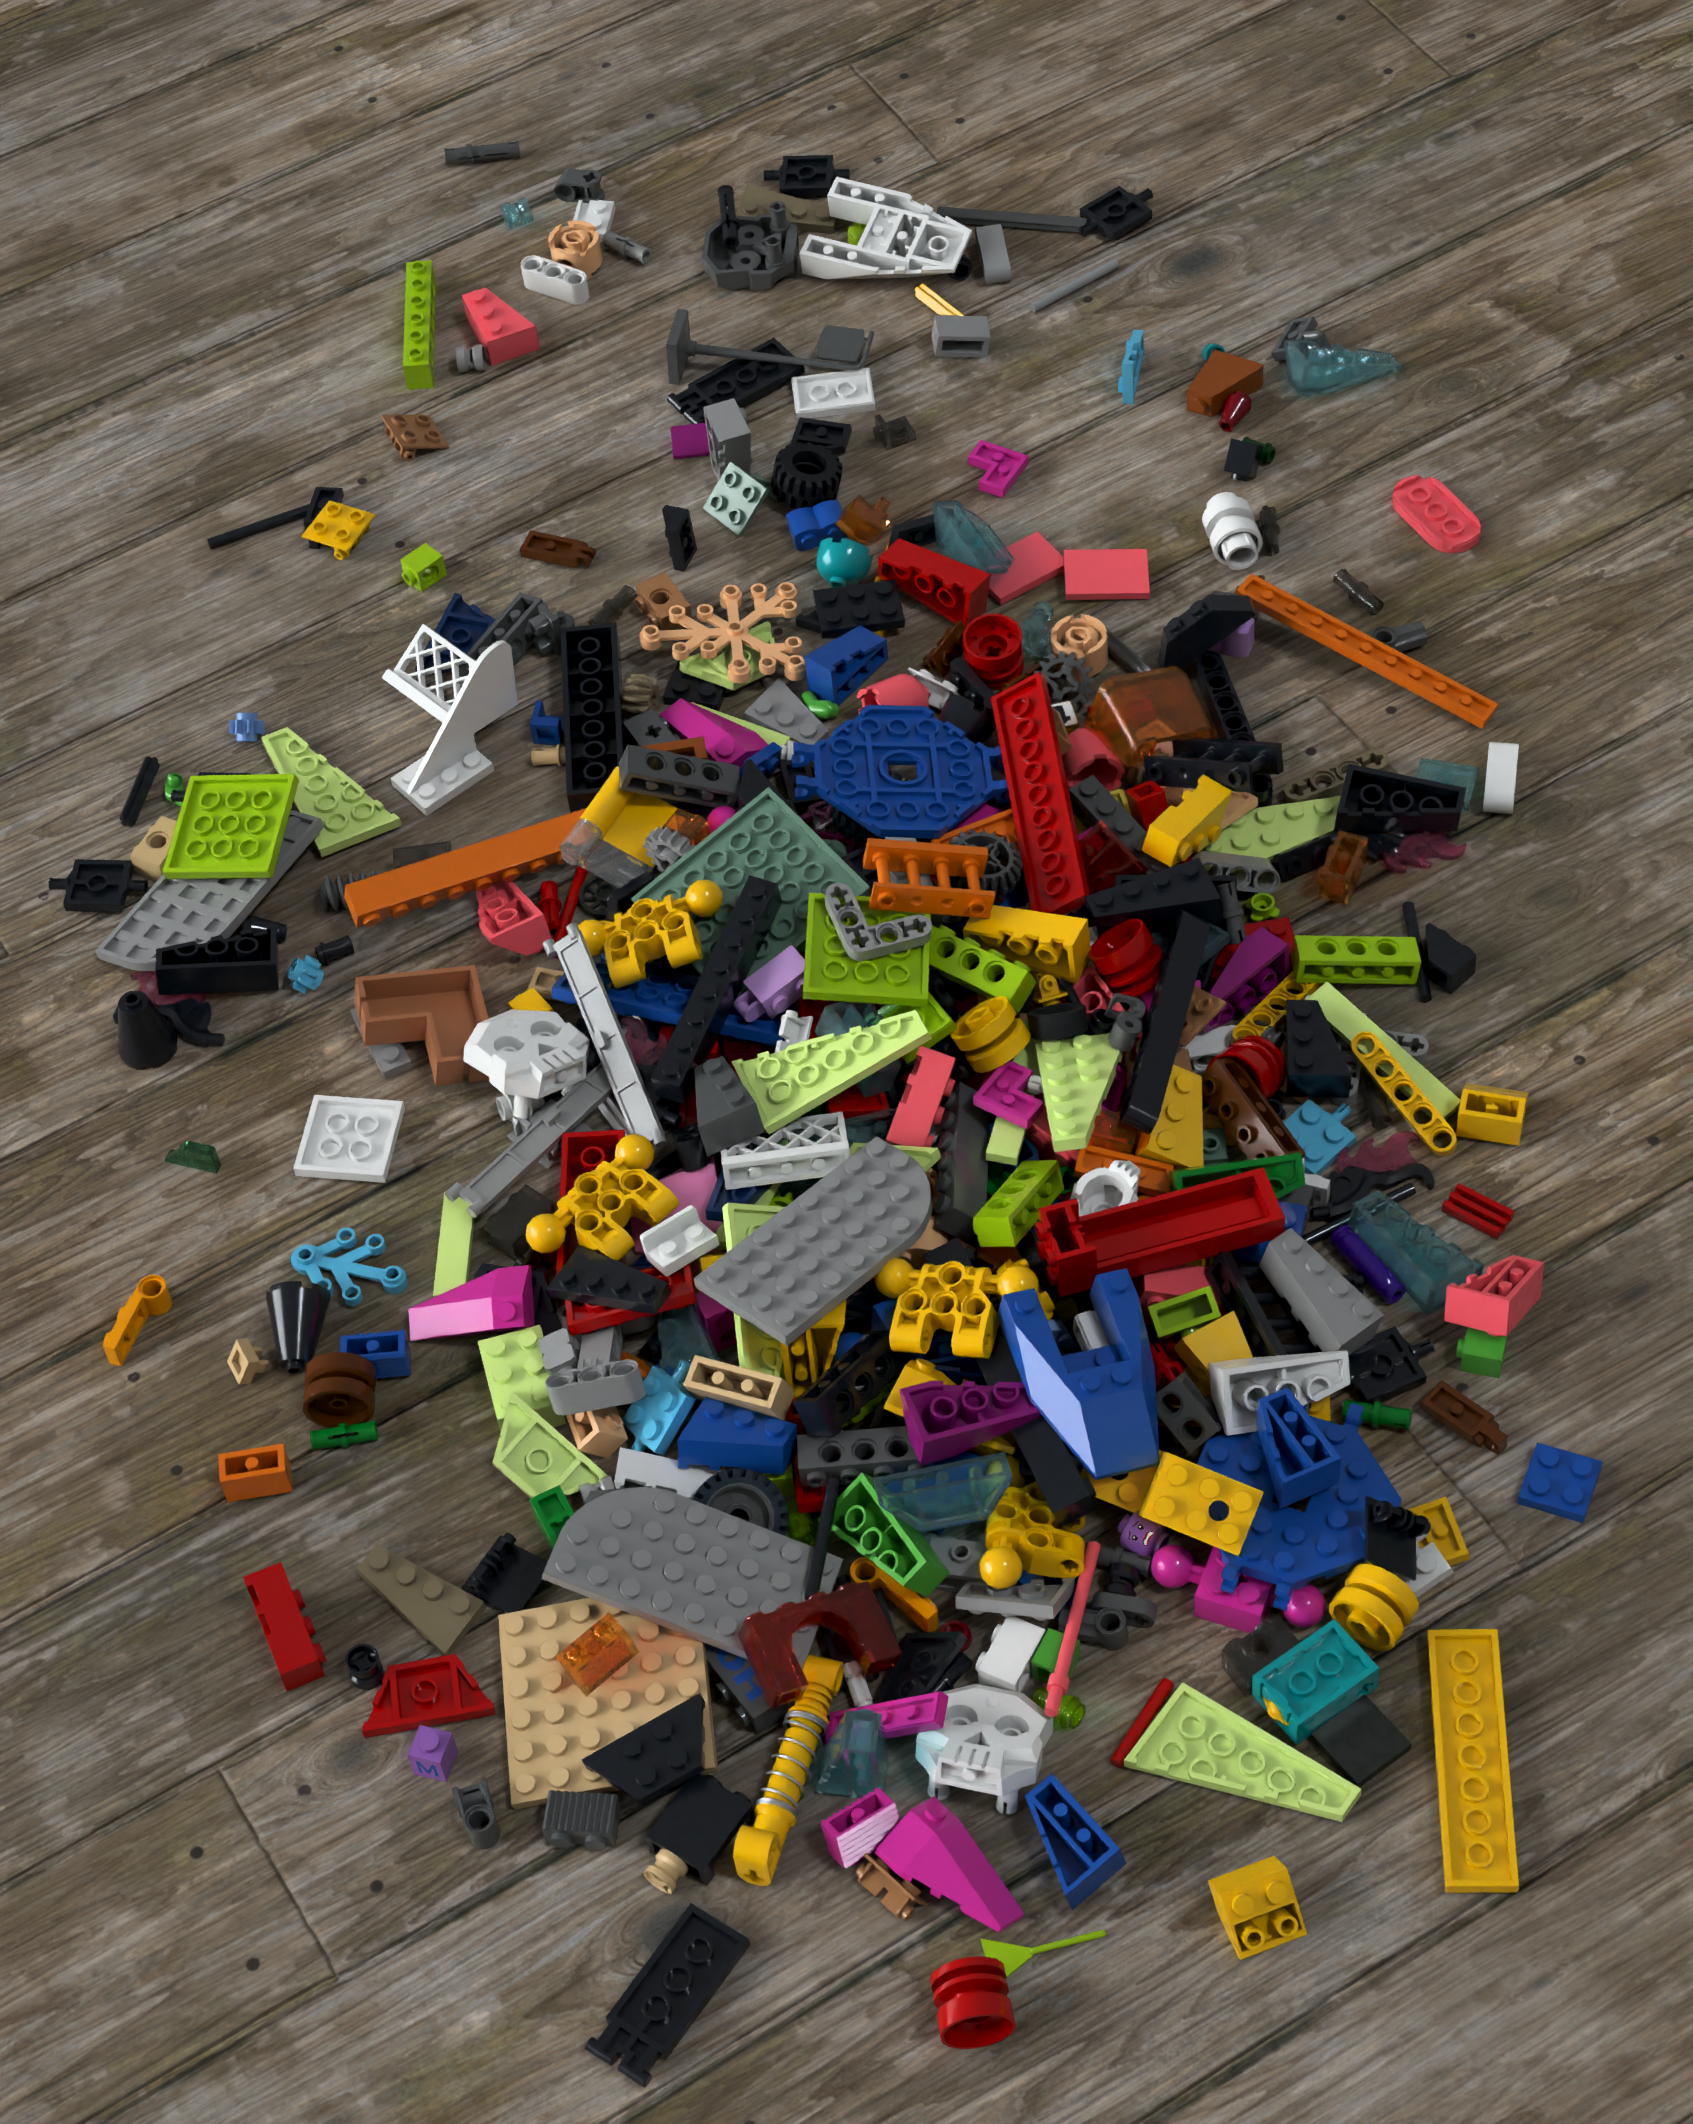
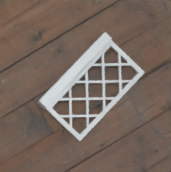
M422 624L393 671L387 669L382 678L443 723L461 689L460 684L464 683L467 676L459 678L458 665L468 663L470 672L476 661L430 627ZM428 634L432 638V648L423 651L422 642ZM449 649L451 661L441 664L440 652ZM433 654L434 667L424 669L423 657ZM416 660L417 672L406 673L405 669L410 661ZM452 668L453 680L443 683L442 670ZM435 673L436 685L427 688L425 676ZM453 686L455 699L444 701L443 689Z
M843 1111L798 1117L773 1132V1135L768 1139L760 1136L763 1133H767L764 1129L765 1132L721 1151L726 1190L825 1177L850 1157ZM838 1124L830 1131L822 1128L825 1125ZM793 1129H804L799 1135L791 1132ZM813 1134L822 1137L817 1142L808 1139ZM782 1138L791 1141L786 1146L777 1144ZM751 1142L759 1145L753 1151L745 1148Z

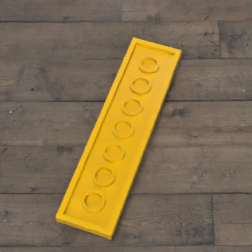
M1498 1629L1428 1630L1427 1644L1445 1893L1518 1892L1519 1879Z

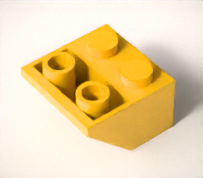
M1466 1083L1463 1087L1458 1111L1456 1136L1519 1146L1529 1092Z
M1275 1856L1208 1880L1218 1915L1240 1960L1307 1935L1288 1869Z

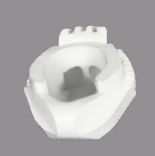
M1115 1160L1109 1168L1099 1167L1085 1173L1079 1181L1074 1183L1071 1199L1077 1198L1079 1217L1138 1201L1137 1190L1141 1169L1130 1160Z

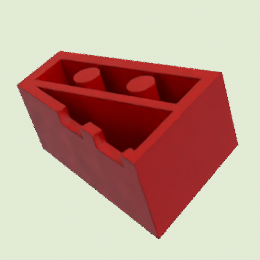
M279 1562L244 1576L245 1585L286 1691L324 1677L325 1674L321 1663L327 1660L320 1642L313 1645L310 1636L316 1634L309 1615L302 1617L300 1609L306 1607L299 1588L292 1591L282 1563Z

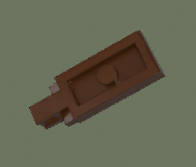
M1440 1381L1420 1401V1409L1471 1444H1475L1478 1447L1484 1444L1487 1449L1498 1455L1507 1447L1508 1435L1499 1430V1424L1494 1420V1415L1444 1381Z

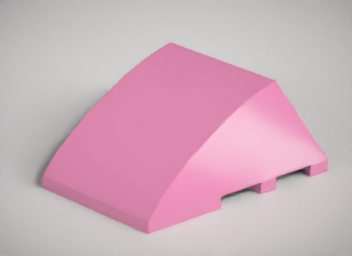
M714 1156L709 1157L710 1163L701 1169L685 1172L680 1168L658 1180L673 1192L679 1202V1206L664 1220L689 1205H693L697 1210L700 1221L716 1234L722 1222L707 1220L705 1212L718 1179ZM631 1217L630 1223L636 1255H642L644 1250L640 1241V1235L653 1227L638 1217ZM712 1249L711 1251L707 1252L706 1254H712L713 1251H720V1250H719V1249Z

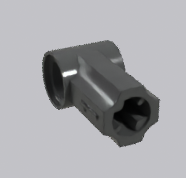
M1415 621L1394 629L1389 626H1378L1372 631L1373 638L1399 652L1425 645L1428 640L1425 626L1421 621Z
M1064 1606L1061 1609L1058 1631H1065L1071 1606ZM1107 1607L1101 1611L1085 1609L1077 1639L1100 1643L1103 1648L1110 1651L1119 1650L1127 1644L1129 1639L1126 1617L1120 1609L1115 1607ZM1111 1626L1119 1627L1115 1631H1106Z

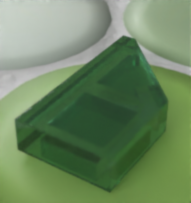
M192 1141L182 1143L176 1150L171 1149L165 1157V1162L216 1174L221 1167L214 1146Z

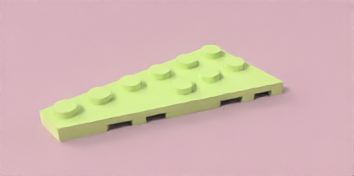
M288 727L261 737L262 743L278 774H295L299 779L293 801L297 811L321 818L325 827L313 840L321 857L402 826L401 820L397 815L391 814L384 809V805L377 799L373 800L365 793V789L339 768L331 766L323 755L316 754L309 748L307 742Z
M1110 1033L1092 1036L1078 1035L1069 1039L1045 1040L1035 1043L1054 1152L1087 1148L1095 1128V1118L1101 1113V1103L1103 1100H1106L1116 1075L1117 1063L1121 1062L1123 1057L1122 1051L1116 1050L1108 1043L1107 1039Z
M1183 1682L1124 1759V1767L1340 1822H1343L1361 1796V1788Z

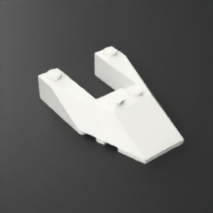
M836 177L827 195L830 216L865 224V230L857 246L809 234L799 253L802 274L822 279L909 278L954 273L972 235V230L948 216L945 218L940 216L929 205L925 204L923 206L914 201L910 194Z

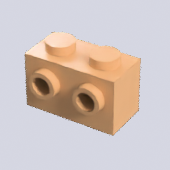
M616 1406L566 1415L578 1451L608 1458L628 1439L623 1426V1420Z

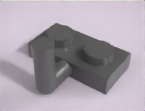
M1314 316L1291 319L1272 351L1275 361H1291L1301 355L1307 342L1317 341L1325 359H1331L1335 353L1324 331L1315 330L1318 323Z

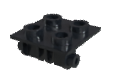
M1369 1496L1365 1497V1562L1415 1581L1416 1537L1430 1532V1522L1425 1516H1416L1412 1511L1403 1507H1394L1388 1501H1379Z
M506 1532L504 1536L500 1535L491 1549L462 1586V1590L506 1613L521 1611L544 1582L541 1578L548 1561L515 1545L516 1538Z

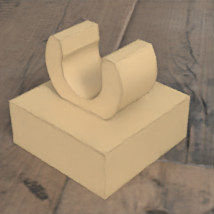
M248 1338L236 1339L227 1360L239 1385L251 1384L254 1374L265 1372L269 1364L268 1360H259L263 1350L261 1347H252Z

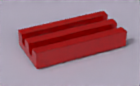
M1460 1183L1456 1185L1455 1191L1450 1193L1448 1201L1445 1200L1442 1204L1443 1212L1497 1240L1514 1218V1210ZM1455 1203L1472 1211V1213L1456 1206ZM1484 1217V1218H1486V1219H1488V1220H1490V1221H1492V1222L1498 1224V1227L1495 1226V1225H1493V1224H1491V1223H1489V1222H1487V1221H1485V1220L1482 1219V1218Z

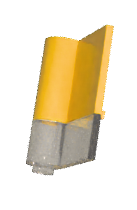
M617 766L560 845L561 857L571 865L577 864L617 888H621L629 883L630 880L637 878L646 871L651 873L656 865L651 863L653 859L646 856L647 849L643 847L646 842L645 839L652 830H655L657 827H660L662 830L668 827L671 833H674L675 830L679 832L688 820L689 815L658 797L619 790V766Z

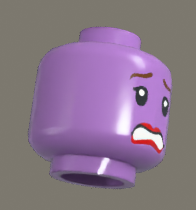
M1136 1511L1132 1516L1125 1515L1118 1527V1532L1121 1534V1546L1125 1547L1126 1551L1142 1556H1154L1157 1550L1168 1545L1170 1534L1167 1533L1168 1527L1141 1517L1139 1511Z

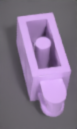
M792 945L787 947L743 981L747 991L735 1000L734 1008L747 1022L756 1020L764 1013L772 1020L780 1013L786 1011L789 1006L803 996L805 959Z

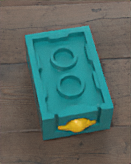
M1333 1619L1254 1674L1252 1679V1696L1290 1739L1298 1745L1311 1736V1733L1359 1698L1375 1691L1378 1688L1380 1668L1341 1625Z

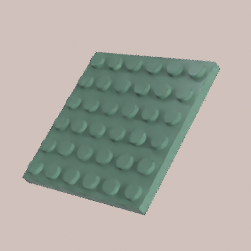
M768 787L639 891L631 900L633 903L644 898L662 901L669 894H672L676 900L685 897L689 886L697 880L707 879L715 882L720 887L723 893V903L718 912L711 917H699L692 912H688L699 932L703 954L702 960L690 964L701 975L749 875L777 883L782 904L746 977L747 979L790 945L799 954L805 950L809 893L825 894L826 889L833 883L848 885L855 896H871L872 889ZM744 984L737 998L747 991Z

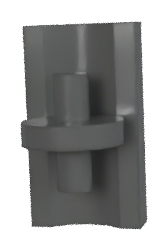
M544 602L538 605L539 615L528 620L532 632L538 636L532 639L533 646L541 656L552 650L558 656H561L560 628L575 627V621L573 616L563 611L557 612V615L551 614L548 610V605Z

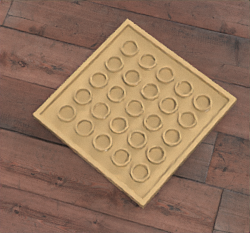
M592 1598L578 1599L498 1615L511 1805L515 1810L547 1804L548 1792L550 1790L573 1791L576 1793L594 1792L596 1794L619 1791V1789L609 1784L605 1778L594 1771H589L582 1759L698 1693L702 1695L705 1701V1708L703 1709L705 1770L700 1774L718 1772L704 1642Z

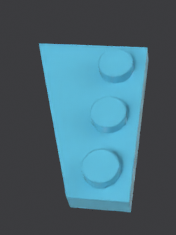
M1133 330L1130 340L1126 342V351L1122 362V376L1119 377L1118 392L1123 393V404L1134 405L1144 355V330Z

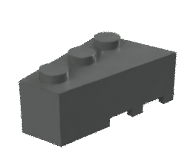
M723 1056L709 1059L704 1064L694 1067L698 1129L707 1157L765 1132L755 1100Z

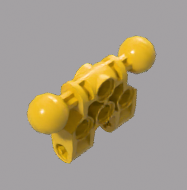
M707 879L697 880L689 886L685 897L675 900L673 895L669 894L662 901L649 898L640 899L627 910V913L622 914V912L614 914V922L604 924L599 920L589 919L578 924V927L582 931L592 957L599 956L605 952L610 978L615 988L619 989L645 980V963L648 960L659 959L667 955L673 969L702 960L703 954L699 932L688 912H692L699 917H711L722 906L723 893L715 882Z
M628 1134L621 1138L616 1145L615 1159L611 1163L602 1161L594 1171L592 1170L578 1176L574 1187L565 1197L563 1196L557 1201L558 1210L553 1215L546 1213L533 1217L527 1224L525 1234L526 1240L532 1249L540 1253H552L559 1249L565 1241V1228L572 1223L575 1225L579 1245L619 1261L635 1247L632 1237L623 1229L628 1223L629 1218L638 1217L654 1227L669 1216L679 1206V1202L671 1190L645 1171L653 1162L655 1153L654 1147L648 1138L640 1134Z
M897 1257L888 1261L881 1271L874 1276L875 1285L879 1292L892 1299L898 1298L889 1335L890 1347L893 1352L925 1354L929 1350L934 1332L942 1328L945 1331L953 1332L951 1340L953 1355L989 1358L999 1327V1321L996 1316L997 1312L989 1301L991 1294H998L1002 1299L1004 1294L1032 1288L1035 1289L1036 1294L1039 1292L1036 1274L1028 1267L1022 1265L1010 1266L1001 1275H992L988 1267L974 1268L973 1266H964L957 1261H949L943 1265L924 1264L921 1270H916L906 1260Z
M1004 1455L991 1460L985 1470L986 1485L991 1491L988 1495L985 1546L987 1551L979 1563L982 1579L993 1588L1004 1589L1017 1583L1023 1569L1030 1574L1047 1577H1078L1084 1571L1085 1542L1082 1537L1071 1532L1079 1531L1084 1527L1085 1516L1059 1528L1037 1482L1035 1481L1024 1487L1026 1481L1019 1474V1459L1010 1455Z

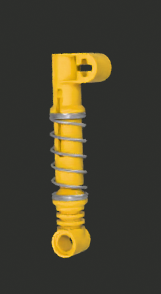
M811 1654L808 1655L805 1661L799 1695L795 1705L788 1709L783 1722V1726L786 1728L784 1737L777 1738V1742L781 1745L779 1752L772 1755L771 1758L775 1762L773 1769L766 1772V1776L769 1778L767 1787L760 1789L763 1798L756 1800L755 1822L752 1827L742 1825L735 1840L733 1859L738 1876L748 1883L758 1886H768L771 1884L788 1831L795 1826L800 1814L798 1802L806 1796L803 1786L811 1781L812 1776L809 1768L817 1763L815 1751L822 1748L821 1736H824L828 1730L829 1721L827 1714L833 1699L832 1697L838 1694L842 1684L844 1663L841 1661Z

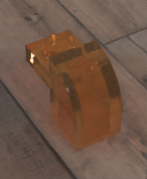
M859 494L842 510L835 524L853 540L863 544L872 543L892 524L886 519L888 517L886 511L890 502L882 496L871 505Z

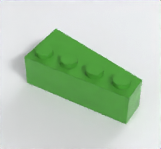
M861 1472L837 1498L831 1530L856 1548L863 1556L873 1561L880 1569L901 1585L928 1597L948 1576L950 1572L885 1483Z

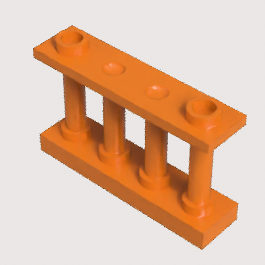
M868 838L863 857V868L877 870L878 882L873 883L869 909L990 918L995 891L981 890L979 878H983L989 856L988 848ZM889 871L907 872L908 884L891 883ZM919 873L937 875L938 887L922 886ZM949 876L967 877L968 889L951 888Z

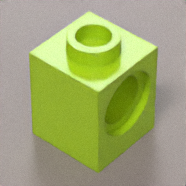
M426 542L400 560L404 581L409 586L413 585L421 592L447 575L443 555Z

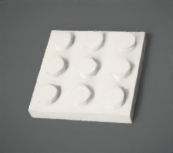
M314 1095L293 1168L295 1176L385 1183L405 1110L403 1101Z

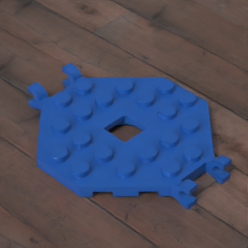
M867 705L860 710V715L852 721L848 719L834 729L833 735L825 741L821 739L814 745L801 742L793 743L792 767H803L810 761H814L815 778L796 775L795 801L807 800L813 794L818 795L879 838L939 839L992 797H996L1000 803L1011 804L1006 779L992 781L991 766L996 770L1005 771L1000 746L988 748L980 742L977 744L973 743L965 737L964 731L949 721L943 723L934 717V712L926 706ZM888 765H916L917 779L911 781L896 780L889 776Z
M1311 1403L1302 1406L1307 1413L1310 1411ZM1351 1403L1344 1426L1310 1416L1342 1460L1339 1484L1313 1494L1305 1512L1286 1506L1280 1509L1279 1504L1273 1503L1276 1493L1258 1430L1229 1436L1222 1434L1207 1440L1197 1465L1264 1492L1239 1556L1219 1549L1225 1564L1221 1576L1224 1579L1220 1590L1234 1594L1240 1575L1244 1574L1277 1585L1273 1607L1287 1611L1294 1590L1307 1586L1308 1581L1322 1576L1325 1579L1349 1571L1352 1565L1365 1561V1497L1369 1496L1379 1501H1388L1394 1507H1401L1402 1499L1358 1433L1362 1424L1361 1416L1364 1406ZM1220 1500L1211 1503L1209 1506L1210 1517L1215 1521L1225 1519L1228 1515L1226 1503Z

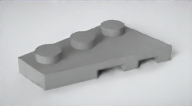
M780 678L744 712L746 721L790 736V740L794 742L814 745L821 739L825 741L829 738V730Z
M1063 1578V1585H1044V1579H1031V1583L1004 1589L993 1588L987 1585L985 1581L966 1582L955 1596L956 1609L968 1610L973 1614L985 1612L1000 1613L1004 1617L1030 1616L1039 1621L1054 1619L1075 1592V1578Z

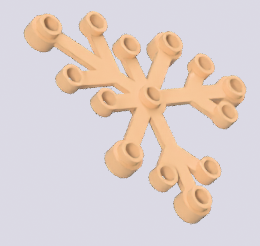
M790 582L779 584L775 590V595L766 602L767 587L761 583L752 585L750 597L754 600L755 610L741 621H739L738 608L742 605V592L735 585H726L720 592V605L727 610L728 622L713 614V607L711 605L701 604L697 607V619L700 622H706L715 627L708 628L686 616L684 607L675 605L669 608V621L680 624L687 629L659 630L655 625H647L640 632V646L649 651L659 649L662 646V641L688 640L686 643L677 642L672 646L673 658L680 661L686 660L689 654L699 646L700 654L705 659H713L727 645L731 646L732 661L728 665V679L733 683L742 684L751 677L750 665L743 656V644L760 652V673L764 675L775 673L777 662L784 666V675L789 680L799 681L807 676L805 660L802 656L797 655L802 651V640L800 638L792 636L788 637L785 643L766 644L749 634V628L763 618H793L797 615V589ZM717 638L715 641H707L709 639Z

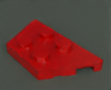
M451 1654L388 1666L382 1679L383 1685L377 1691L372 1702L374 1708L368 1722H364L362 1732L365 1738L418 1729L419 1725L430 1727L496 1714L491 1700L487 1699L479 1688V1684L466 1671L464 1664L458 1656Z

